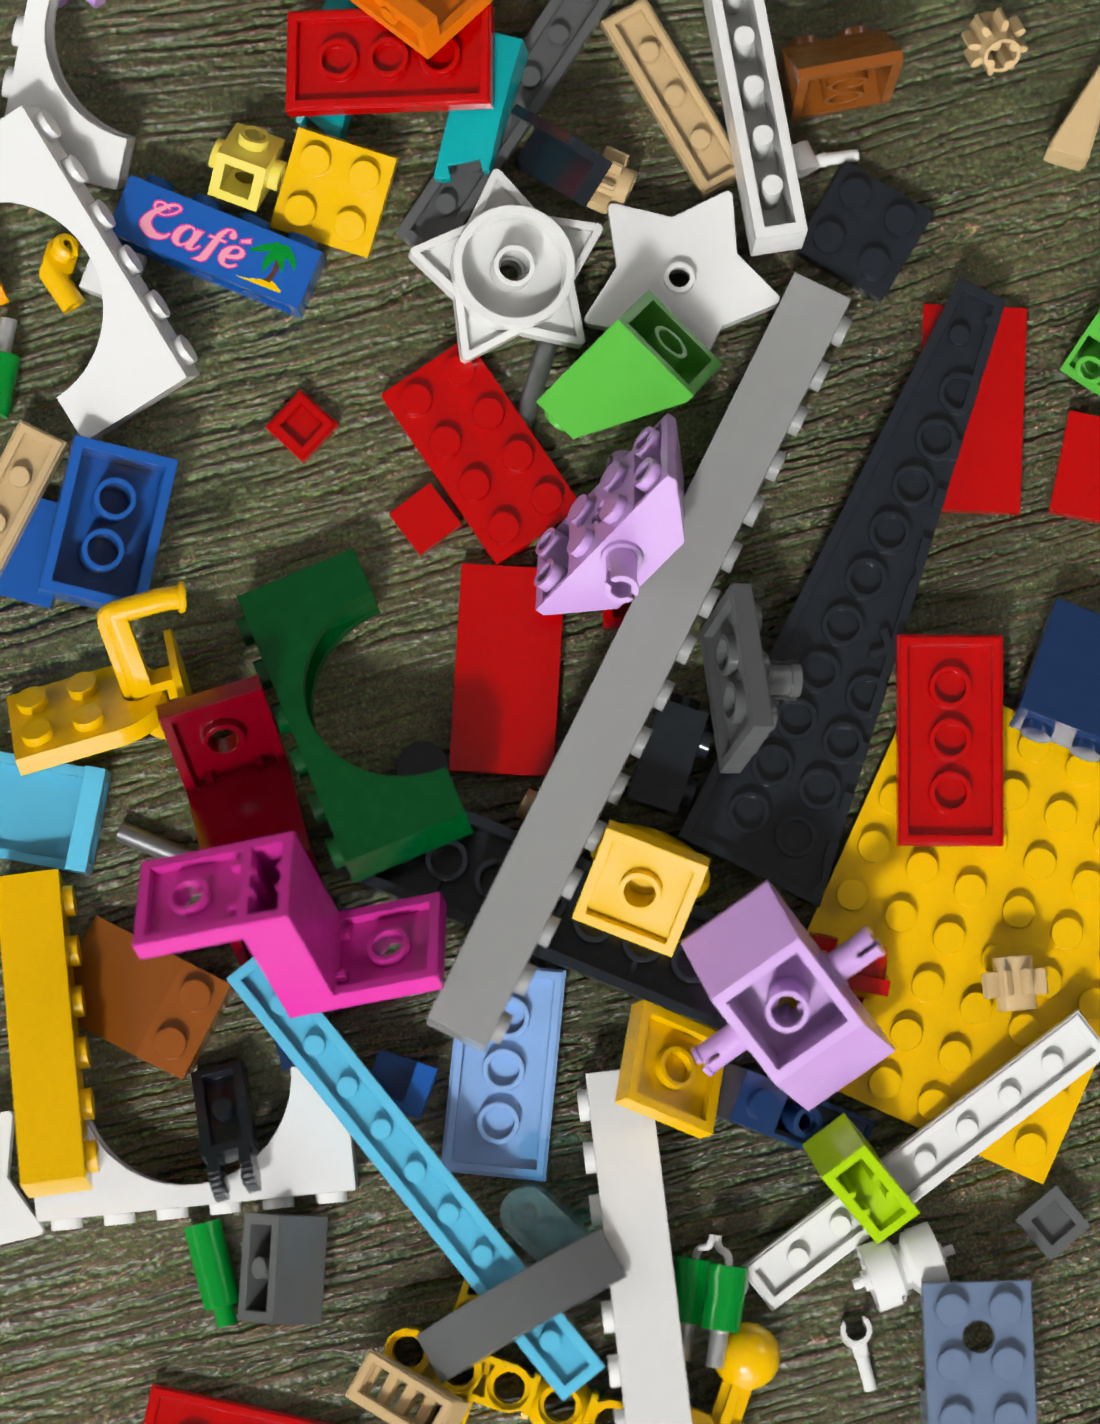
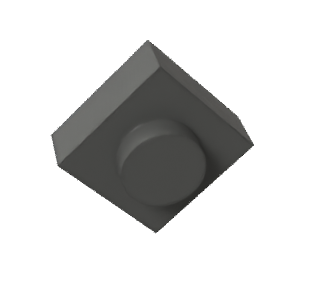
M1052 1185L1014 1218L1016 1223L1050 1261L1091 1227L1057 1185Z

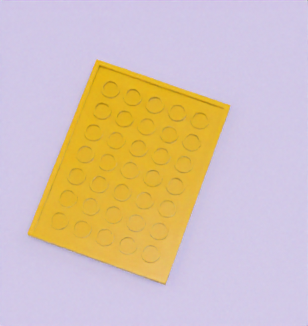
M1003 706L1004 846H896L895 731L826 885L821 905L816 908L806 930L808 933L816 932L837 937L838 947L861 931V928L867 926L874 933L872 936L873 940L878 938L882 946L887 948L886 975L891 980L888 997L857 990L852 991L856 996L864 997L863 1006L893 1044L895 1052L837 1092L918 1129L1077 1009L1100 1038V760L1097 762L1085 761L1074 756L1070 749L1052 742L1038 743L1025 738L1020 733V730L1009 727L1014 710ZM1032 955L1033 969L1046 968L1048 993L1036 995L1037 1009L997 1012L996 998L983 999L981 974L993 972V958ZM792 996L778 998L779 1007L786 1003L792 1009L797 1007V999ZM1095 1066L979 1153L978 1156L1039 1184H1044Z

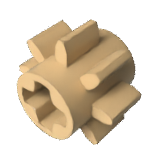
M997 7L995 11L974 15L975 18L971 21L968 31L961 33L967 45L963 53L971 67H977L982 64L988 76H992L994 72H1004L1015 68L1014 65L1019 61L1021 53L1028 51V47L1022 38L1026 30L1018 16L1007 19L1001 7Z
M608 145L603 156L613 164L586 206L605 215L611 203L625 206L638 175L637 171L627 168L630 155Z
M1032 955L993 958V972L981 974L983 999L996 998L997 1012L1037 1009L1036 995L1048 993L1046 968L1033 969Z

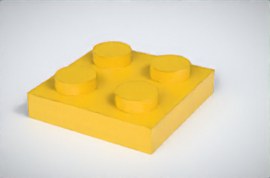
M303 126L298 127L270 227L287 233L296 232L316 242L369 258L374 247L400 157Z
M646 1000L632 1004L614 1103L699 1139L713 1135L724 1066L717 1070L713 1076H708L702 1070V1067L705 1066L704 1062L698 1065L691 1053V1048L699 1045L717 1031Z

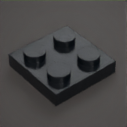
M845 161L807 224L808 232L802 249L792 250V253L881 304L932 220L934 212Z

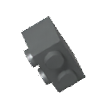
M245 1212L238 1320L265 1324L321 1325L328 1217Z

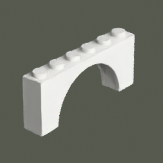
M27 0L25 15H18L13 28L12 45L18 47L15 66L7 68L2 84V97L8 98L5 116L21 105L38 106L40 111L45 109L54 118L61 131V136L57 139L67 156L70 154L74 155L84 167L88 175L86 183L114 190L125 188L136 137L113 129L97 119L79 102L71 91L61 70L55 44V21L60 0Z
M21 105L0 119V203L11 202L26 205L42 211L59 221L79 240L95 267L103 300V321L99 341L93 357L84 372L57 399L79 435L96 440L199 376L200 373L194 365L198 359L189 341L181 334L177 336L166 319L170 316V311L164 299L156 290L149 291L139 273L143 271V267L138 256L128 245L122 246L112 230L116 223L110 210L101 200L95 201L84 184L88 181V175L84 167L74 155L70 154L67 156L57 138L61 136V131L54 118L45 109L40 111L38 106Z
M291 1067L290 1096L282 1122L267 1146L256 1156L260 1168L262 1190L253 1193L247 1192L241 1180L240 1169L227 1175L230 1185V1199L221 1202L215 1201L209 1182L178 1184L147 1176L121 1160L103 1140L93 1120H88L89 1140H97L100 1155V1172L92 1173L93 1190L34 1197L36 1222L50 1221L51 1231L83 1228L82 1218L103 1216L104 1226L136 1223L135 1212L156 1210L157 1220L189 1217L188 1207L209 1205L210 1215L242 1212V1201L261 1199L263 1210L295 1207L294 1196L315 1194L316 1204L348 1201L347 1191L359 1189L354 1139L298 1068Z

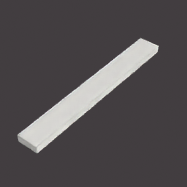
M1077 1009L883 1156L881 1160L915 1203L1099 1063L1100 1038ZM834 1194L741 1266L749 1268L748 1281L771 1311H774L871 1236Z

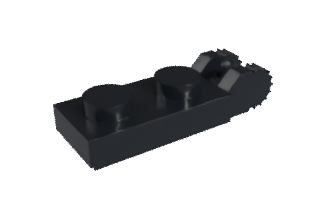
M240 1058L191 1072L201 1156L207 1166L209 1185L215 1201L221 1202L230 1199V1185L224 1164L238 1160L241 1166V1180L247 1192L253 1193L262 1190L260 1168L255 1156L259 1155L248 1070L244 1061Z

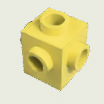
M237 122L227 138H218L213 146L208 164L209 167L213 168L208 195L256 212L270 189L278 191L283 182L288 164L286 161L280 160L285 139L271 135L261 127L246 126Z

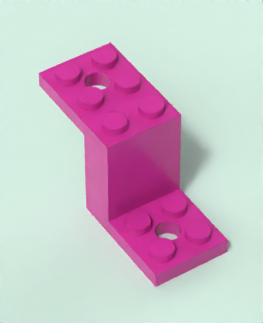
M291 831L141 862L132 947L140 959H146L244 939L290 1018L444 989L447 904L442 894L435 892L338 911L295 832ZM202 894L195 903L185 906L190 901L191 896ZM396 943L401 944L400 948L393 954L382 956L388 949V946Z

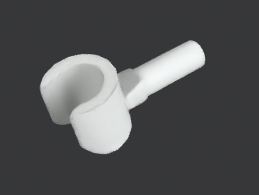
M807 140L792 145L798 178L806 177L819 168L827 167V165L843 164L845 161L848 163L859 161L858 149L823 152L815 155Z
M862 1316L866 1336L861 1340L850 1339L846 1333V1325L843 1321L840 1327V1338L847 1347L852 1348L864 1392H870L877 1389L867 1345L872 1335V1325L865 1316Z

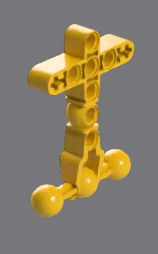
M465 1278L453 1312L479 1297L477 1293H470L471 1285ZM741 1322L740 1333H729L724 1369L715 1368L722 1381L711 1413L690 1406L692 1424H744L742 1419L752 1390L762 1388L770 1382L780 1366V1348L778 1341L770 1330L758 1323ZM406 1326L398 1329L389 1336L385 1343L383 1354L399 1362L395 1355V1344L398 1339L405 1336L417 1339L416 1336L426 1329L416 1326ZM425 1352L421 1362L417 1365H404L470 1403V1407L461 1424L467 1423L474 1402L500 1412L512 1413L522 1411L520 1418L524 1420L529 1418L532 1424H595V1418L603 1409L624 1408L623 1399L616 1397L599 1399L600 1391L593 1390L592 1393L589 1386L585 1383L571 1394L576 1404L574 1413L565 1419H555L549 1415L545 1407V1399L554 1389L537 1369L535 1375H532L528 1368L521 1363L494 1353L476 1364L472 1379L462 1384L454 1383L451 1380L442 1384ZM513 1372L522 1378L525 1392L521 1398L511 1402L505 1401L498 1396L495 1390V1380L502 1373ZM426 1395L423 1396L421 1405L424 1402Z

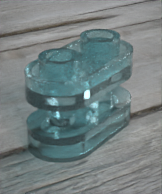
M527 1183L516 1187L505 1197L500 1207V1221L505 1231L537 1262L591 1234V1231L547 1188L539 1184Z

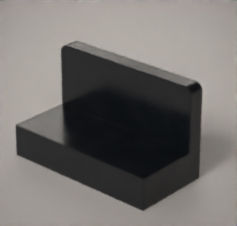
M516 104L511 113L534 128L535 131L514 165L586 208L613 163L573 135Z

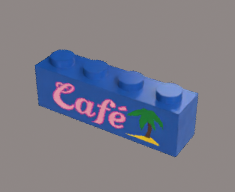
M147 174L145 180H142L133 175L129 176L113 214L116 226L112 230L122 246L126 244L138 254L299 319L303 318L325 266L323 253L317 250L318 243L296 232H290L288 237H284L269 231L271 225L267 221L249 213H242L240 218L222 212L223 205L210 197L195 193L193 198L190 199L174 192L175 186L160 177Z

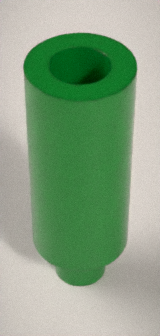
M221 1218L183 1228L204 1311L213 1309L217 1328L238 1323L234 1303L239 1302V1288Z

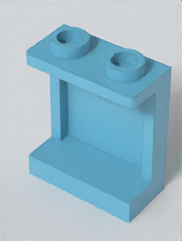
M0 751V859L92 876L112 773L104 768L88 765L82 767L64 763L21 776L15 761V755Z

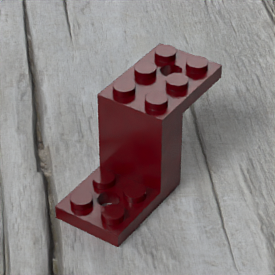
M259 675L157 705L156 710L160 725L187 793L199 849L203 850L294 831L324 884L298 786ZM230 729L234 731L230 736L222 739L211 737L213 733L219 730ZM244 939L231 942L240 967L254 957Z

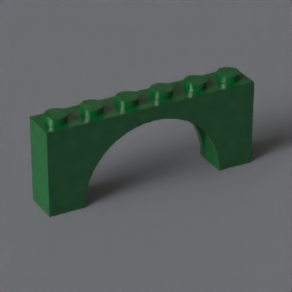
M354 548L237 596L244 615L236 618V623L247 648L255 644L258 647L262 658L253 661V665L264 690L266 691L273 687L275 689L279 702L270 705L282 735L292 731L297 746L288 749L300 779L306 776L311 778L315 791L306 794L318 824L328 820L333 836L324 840L336 869L347 866L355 883L474 833L446 767L433 772L410 776H390L366 771L339 757L322 741L316 731L313 707L314 694L319 675L326 660L347 634L366 620L380 614Z

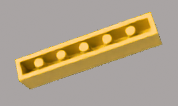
M58 869L0 876V945L20 1186L28 1198L93 1190L92 1173L100 1172V1155L97 1140H89L87 1121L95 1120L96 1118L92 1088H84L82 1069L91 1068L90 1047L87 1036L79 1037L78 1018L86 1017V1001L83 986H75L73 967L82 965L81 947L78 935H70L69 917L77 916V901L73 884L66 885Z

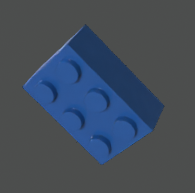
M75 435L68 454L36 594L100 609L111 601L148 591L178 460Z

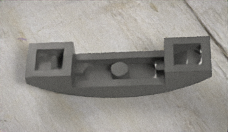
M598 1229L495 1286L436 1322L416 1337L443 1384L490 1357L489 1355L571 1307L587 1301L628 1276L602 1229Z

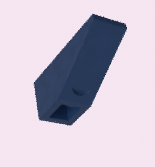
M730 1063L724 1066L716 1113L717 1117L805 1151L802 1146L803 1143L845 1113L866 1140L869 1141L875 1121L826 1101L807 1111L776 1086L772 1079Z

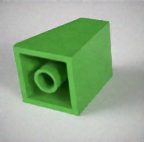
M648 290L536 402L544 409L547 420L560 431H566L572 439H576L686 403L719 369L722 363Z

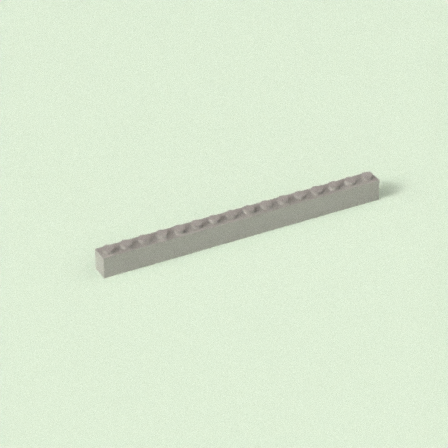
M794 273L684 496L685 542L639 587L638 595L634 597L446 978L444 989H441L427 1017L426 1025L484 1053L490 1041L501 1044L514 1015L505 1010L514 992L522 996L525 995L538 968L529 963L537 944L545 948L549 946L561 921L560 918L552 915L561 896L571 900L584 873L583 870L576 868L579 858L584 849L594 853L606 829L607 823L599 820L607 801L617 806L630 779V776L622 773V770L630 754L640 759L653 732V729L644 725L653 708L663 712L676 685L675 682L667 678L676 661L686 665L698 640V636L690 633L698 615L706 619L710 616L721 590L712 586L721 569L728 573L731 572L743 547V544L736 542L735 539L743 524L751 528L753 527L766 500L757 494L765 478L775 482L788 455L779 449L787 433L797 437L810 410L801 404L809 388L819 392L832 365L823 359L831 344L839 348L841 347L853 319L845 316L851 301L850 298L798 273Z

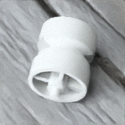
M927 1221L904 1229V1232L900 1233L898 1244L893 1245L885 1239L879 1244L873 1240L856 1247L862 1271H860L861 1277L851 1280L855 1290L865 1287L866 1291H870L880 1313L903 1305V1302L907 1301L908 1290L914 1289L921 1295V1283L950 1282L945 1263H947L946 1257L955 1254L953 1245L950 1244L942 1247L940 1242L937 1243Z

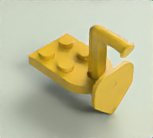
M179 581L176 586L156 588L111 601L98 610L97 624L112 666L91 672H80L67 679L39 687H29L19 693L6 696L15 761L21 776L136 742L148 734L166 740L158 719L156 706L169 702V699H180L193 695L187 671L171 628L163 630L169 665L155 670L147 667L131 620L168 610L178 609L180 613H184L186 611V587L184 582Z

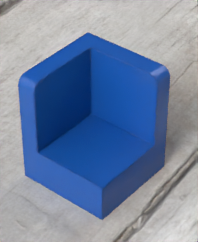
M386 1050L378 1051L371 1070L372 1075L404 1114L422 1119L439 1069Z

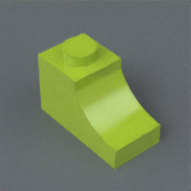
M845 1113L802 1144L821 1178L877 1244L881 1243L920 1213L913 1200Z

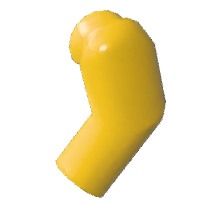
M68 233L58 234L48 242L39 268L41 281L64 314L74 311L85 302L84 297L71 280L78 259L80 244L73 235Z

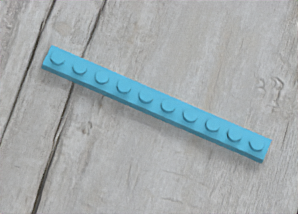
M254 957L226 978L479 1296L527 1269L323 1012L290 1018ZM564 1313L559 1314L515 1340L562 1401L567 1399L605 1367L604 1363Z

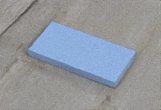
M537 968L525 995L522 996L514 992L505 1010L514 1015L500 1045L490 1041L484 1053L453 1038L441 1161L450 1172L546 1182L566 970Z

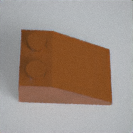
M868 26L846 28L838 33V37L820 41L818 36L815 35L801 36L790 40L788 47L781 48L778 60L790 121L891 102L904 62L902 49L883 29L869 31Z
M96 915L80 945L82 965L73 967L75 986H83L86 1001V1017L78 1018V1025L179 1079L189 1081L191 1072L194 1071L235 989L229 982L172 953L140 959L132 947L133 933Z

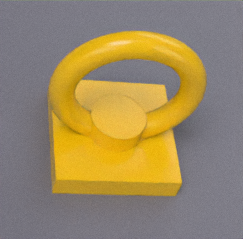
M610 819L594 853L590 851L594 862L572 919L672 957L695 899L703 895L710 885L708 867L711 858L698 854L681 840L660 830L638 824L618 823Z

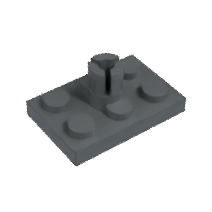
M731 583L699 631L720 773H741L752 756L758 752L759 747L769 733L776 727L778 713L774 699L797 701V697H800L803 687V672L801 664H798V659L769 660L767 652L762 651L759 634L762 627V611L759 604L754 602L752 584Z

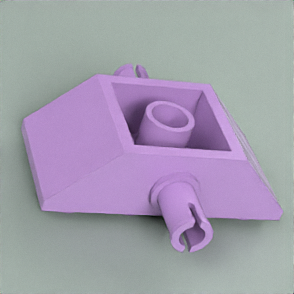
M667 413L654 427H646L637 437L631 451H614L612 453L613 459L607 458L606 470L601 477L600 483L588 496L582 494L575 500L568 516L556 529L551 527L541 536L536 546V554L538 555L537 574L534 580V585L536 586V611L542 615L618 609L623 603L632 601V594L637 596L639 587L685 542L684 475L676 418Z
M768 879L681 940V945L711 1001L729 1023L699 1045L691 1048V1053L698 1065L704 1062L705 1066L702 1067V1070L711 1077L717 1070L748 1050L776 1086L807 1111H810L895 1052L893 1044L850 989L847 979L871 962L886 954L878 938L873 940L872 936L874 933L869 927L864 926L861 928V931L830 953L825 950L822 951ZM792 996L797 999V1007L792 1009L787 1003L779 1007L778 998Z

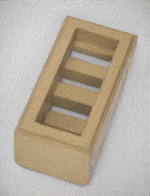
M1100 65L1050 141L1045 152L1044 161L1079 172L1085 168L1100 123Z
M373 1348L369 1349L345 1394L347 1398L389 1424H429L439 1405H442L433 1424H461L470 1407V1403ZM382 1369H384L389 1375L375 1399L369 1394ZM401 1381H403L407 1386L393 1409L388 1405ZM420 1393L426 1395V1398L413 1420L408 1415Z

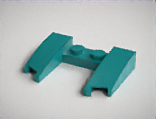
M325 0L323 10L354 9L359 7L350 0ZM494 32V109L449 111L433 176L436 182H452L451 166L479 160L481 161L484 175L491 174L529 56L523 39ZM353 114L296 117L295 121L298 126L305 127L310 119L326 134L345 140Z

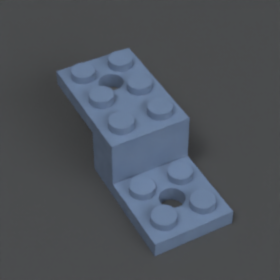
M1031 1280L921 1283L925 1387H919L920 1424H1037ZM976 1320L988 1323L993 1334L989 1347L980 1352L969 1350L963 1341L965 1327Z

